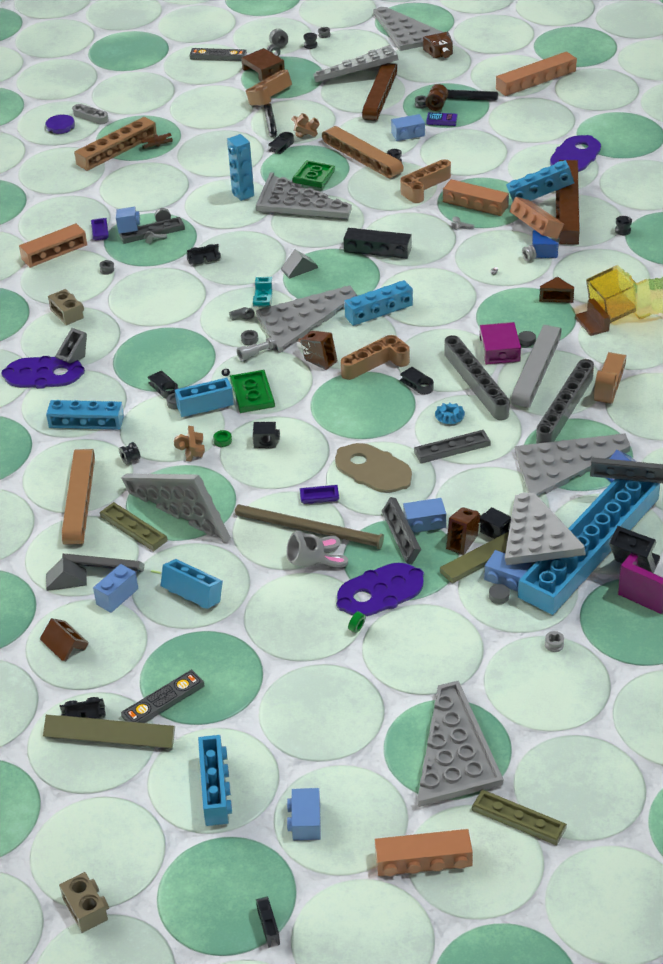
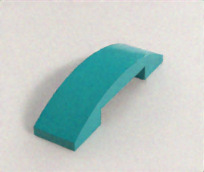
M256 277L253 307L271 306L272 277Z

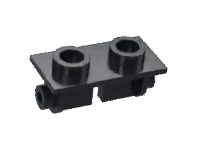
M209 244L204 247H194L187 250L189 264L204 263V257H206L207 262L217 261L221 258L219 244Z
M90 697L83 702L71 700L65 702L64 705H59L61 712L65 713L61 714V716L82 718L81 714H86V718L102 719L103 716H106L103 698L99 699V697Z

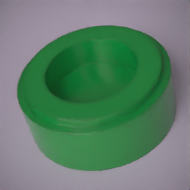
M226 430L217 431L213 435L214 444L218 447L229 446L232 443L231 433Z
M357 611L352 616L348 629L354 633L359 632L365 623V614Z

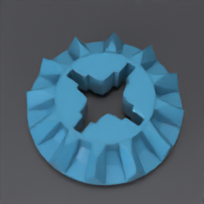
M442 403L441 406H437L435 416L442 423L455 424L463 420L465 411L463 406H458L457 403Z

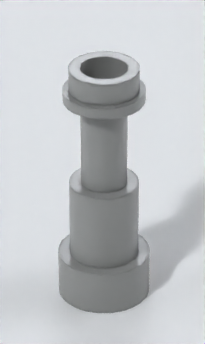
M267 338L266 342L258 345L253 344L247 347L237 348V356L240 361H245L250 356L259 354V351L267 348L272 350L276 347L275 340Z

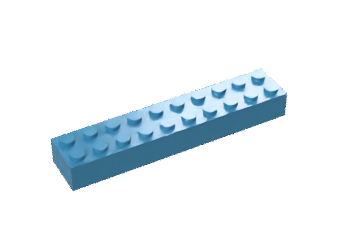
M615 479L568 528L584 545L586 555L537 561L519 580L518 598L554 615L612 551L609 542L617 526L631 530L659 500L660 483Z

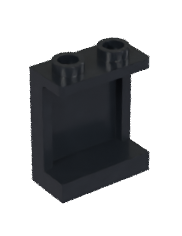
M617 526L609 542L615 561L623 563L630 554L638 556L637 566L652 573L655 572L660 561V556L652 553L657 543L655 539Z

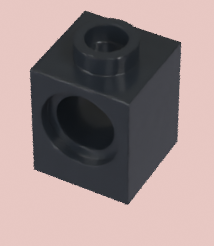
M254 422V448H276V442L280 440V429L276 428V422Z
M491 507L480 516V532L493 539L509 532L511 516Z

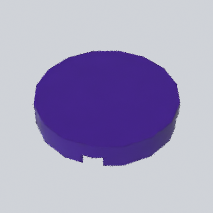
M60 114L48 118L45 125L48 132L53 131L54 134H64L75 127V120L70 115Z

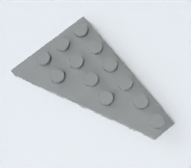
M388 7L373 9L374 16L399 51L423 47L424 36L443 33Z
M388 45L377 50H370L367 54L354 59L344 60L341 64L328 69L318 70L313 75L315 82L399 59L392 46Z
M270 172L256 203V211L349 219L352 204L342 202L339 199L333 200L328 198V195L315 191L310 187L306 189L301 187V184L292 183V180H288L285 177L279 178L274 176L273 172Z
M351 285L301 299L256 310V316L269 338L275 340V348L278 353H281L283 348L289 344L291 346L295 344L299 338L308 334L310 329L315 326L319 327L323 322L335 316L336 311L341 308L345 309L344 300L355 297L357 294Z
M625 433L515 446V454L527 493H535L538 496L542 493L547 494L553 489L569 483V479L577 475L581 477L586 472H590L592 457L610 459L616 449L623 453L629 452L630 443Z
M125 474L121 477L129 494L139 497L144 502L151 501L157 504L156 508L171 514L177 519L182 517L188 520L190 526L204 531L209 536L216 535L220 537L223 543H227L231 539L220 517V513L217 511L212 497L208 494L204 481L199 475Z
M523 492L515 495L505 553L506 565L586 555L584 545L535 493Z
M459 680L438 685L419 794L417 796L418 807L503 785L504 779Z

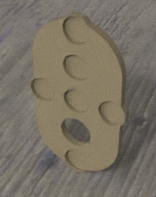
M354 443L337 449L335 456L337 469L341 473L353 478L358 484H364L376 491L385 493L407 489L411 485L412 471L409 465L392 456V453L388 451H382L365 443ZM355 456H363L367 459L362 464L351 462V459Z

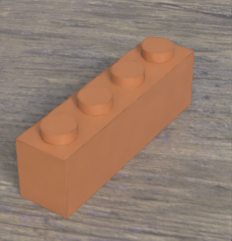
M450 179L443 188V202L502 216L509 206V193Z
M515 197L509 211L544 236L558 239L564 223L530 200Z
M75 223L19 245L21 259L31 268L87 246L86 233Z
M468 829L374 839L378 876H394L395 874L404 873L415 874L423 871H441L451 868L462 869L473 865V851Z

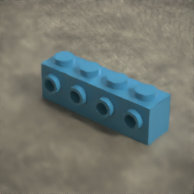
M239 134L227 138L232 193L242 201L254 196L250 142L243 135Z
M566 160L550 167L542 168L535 173L527 174L518 180H512L506 186L512 202L515 197L532 201L574 184L570 168Z
M403 280L344 300L345 318L354 326L412 306L413 288Z
M50 400L46 416L49 428L120 430L124 411L122 402Z
M221 735L198 737L205 825L229 824L228 814H232L231 800H227L226 796L231 795L230 783L225 782V778L229 777L228 764L223 762V760H228L227 748L222 746Z

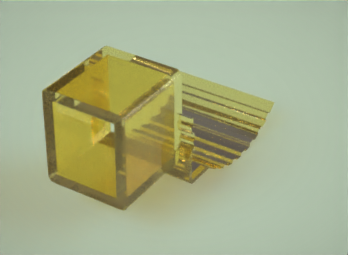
M615 265L586 279L588 298H594L610 316V323L632 313L638 319H644L652 314H663V277L645 279L636 283L628 272Z

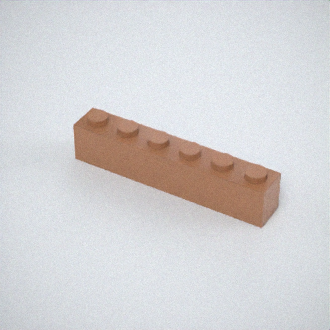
M566 51L496 76V90L508 96L575 72L577 58Z

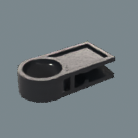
M291 132L280 133L268 144L271 147L269 151L282 154L294 143V134Z
M410 367L400 373V376H402L400 381L418 393L426 395L433 392V379L416 368Z
M162 370L148 376L150 380L148 384L165 399L178 389V384Z
M268 896L256 899V906L268 948L271 947V940L274 938L277 945H280L279 931Z

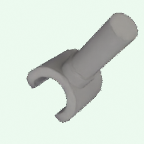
M459 217L452 218L453 222H455L451 223L454 229H459L460 227L474 229L473 224L461 222Z
M147 231L144 236L145 242L151 244L153 239L167 238V234H154L151 231Z

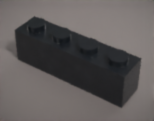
M348 228L343 238L344 252L408 259L412 248V234Z

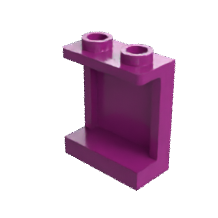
M515 322L480 325L479 338L484 347L485 365L521 362V345Z
M630 554L620 567L618 595L659 614H663V577L638 567V556Z

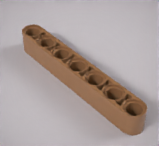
M337 126L322 132V139L326 144L387 178H392L404 170L403 164L398 159Z
M75 449L73 453L62 527L63 545L84 544L95 465L94 449Z

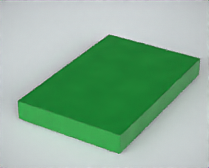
M306 160L293 176L292 183L323 188L334 173L335 166Z
M265 370L230 375V382L240 413L275 407V401Z

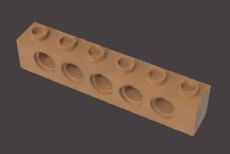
M142 117L74 151L76 165L89 171L141 144V139L157 135L156 123L146 117Z

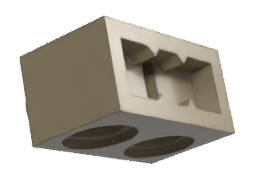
M67 289L48 296L50 310L65 325L84 318L83 304Z
M86 872L59 884L62 899L81 933L108 920L106 912L109 909L108 903L104 896L100 897L98 895L99 888L95 880H90Z

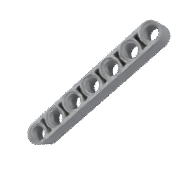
M543 325L513 390L511 404L530 408L560 341L561 328Z

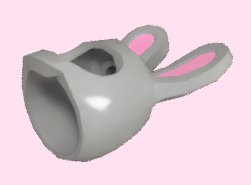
M296 530L288 540L287 559L293 565L311 567L318 563H323L337 568L348 565V558L346 556L324 553L338 549L340 539L336 536H327L320 539L315 535Z

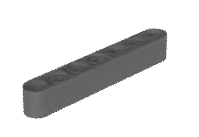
M455 335L447 336L444 340L445 357L491 415L497 420H506L509 417V398L462 340Z
M582 359L577 363L539 422L536 431V444L555 441L593 380L594 362L592 360Z

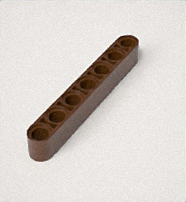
M396 63L381 65L363 106L362 119L378 121L397 75L398 67Z

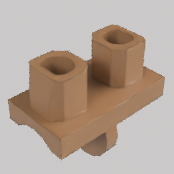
M301 113L299 117L293 116L291 118L295 124L294 131H296L297 137L301 138L307 134L314 137L318 135L316 130L320 125L318 119L313 117L309 122L308 116L304 113Z
M188 425V434L186 436L180 434L175 437L174 446L180 450L185 449L186 461L191 462L193 456L203 457L205 447L202 445L203 433L194 432V426Z

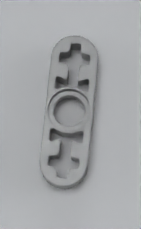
M76 104L72 107L75 117L97 124H106L109 121L106 111L84 104Z

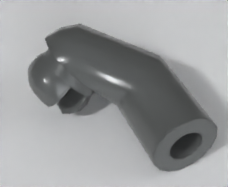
M247 307L229 312L231 320L236 318L252 319L255 315L254 310Z

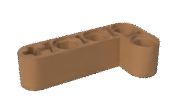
M288 70L279 71L247 89L245 92L249 104L266 105L270 103L271 96L292 85Z
M446 159L439 160L401 177V195L413 203L423 202L424 190L451 178V162Z
M387 335L344 356L341 359V376L344 379L351 380L388 361H391L396 366L405 367L410 363V348L397 336Z
M608 352L602 371L598 370L596 375L594 401L613 404L625 369L627 355Z

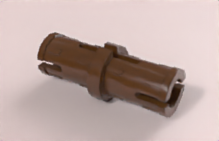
M167 133L141 139L142 144L148 143L142 145L143 149L152 146L158 147L160 144L173 142L172 138L166 139L172 135Z

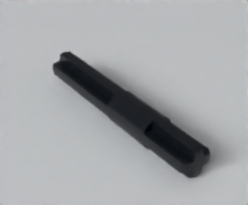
M448 89V98L498 100V92Z
M271 103L264 105L269 136L276 137L277 129Z

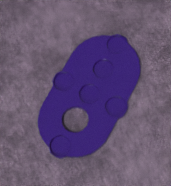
M591 135L569 137L555 149L554 154L550 158V165H554L559 160H578V172L583 171L591 162L596 160V156L601 150V143ZM579 144H584L588 147L585 149H579L576 146Z
M50 356L28 357L11 362L2 370L1 375L11 386L43 389L45 387H60L72 384L85 373V368L78 360L68 363ZM58 368H66L68 370L63 375L53 373Z
M391 563L375 570H367L363 575L350 579L341 585L337 593L336 606L340 611L350 615H354L359 611L365 614V616H371L386 609H394L398 604L416 597L422 591L424 572L420 568L406 563ZM358 592H368L371 598L368 601L359 602L354 599V596Z

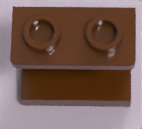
M265 48L241 57L242 69L245 71L251 68L258 72L259 81H263L275 73L285 70L284 60Z

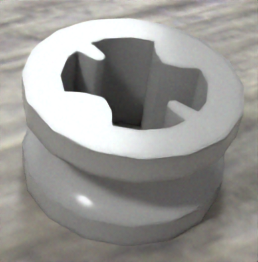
M532 245L522 248V255L525 261L528 262L536 259V251Z
M558 631L547 633L545 637L546 649L551 652L561 651L564 647L563 634Z

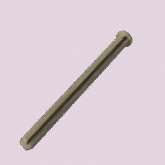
M238 504L235 508V515L322 535L336 536L340 539L376 546L377 549H381L384 542V534L382 533L377 535Z

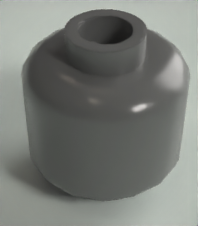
M274 29L270 32L269 41L271 44L283 48L288 43V35L282 29Z

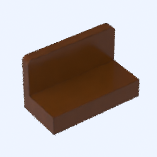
M594 298L588 300L587 311L575 314L576 320L590 336L609 331L610 316Z
M54 618L50 619L40 637V640L62 661H67L73 648L85 650L89 644L66 621Z

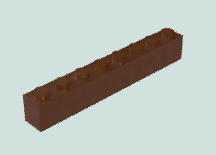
M566 160L574 184L556 190V219L564 223L558 238L559 244L579 245L578 160Z

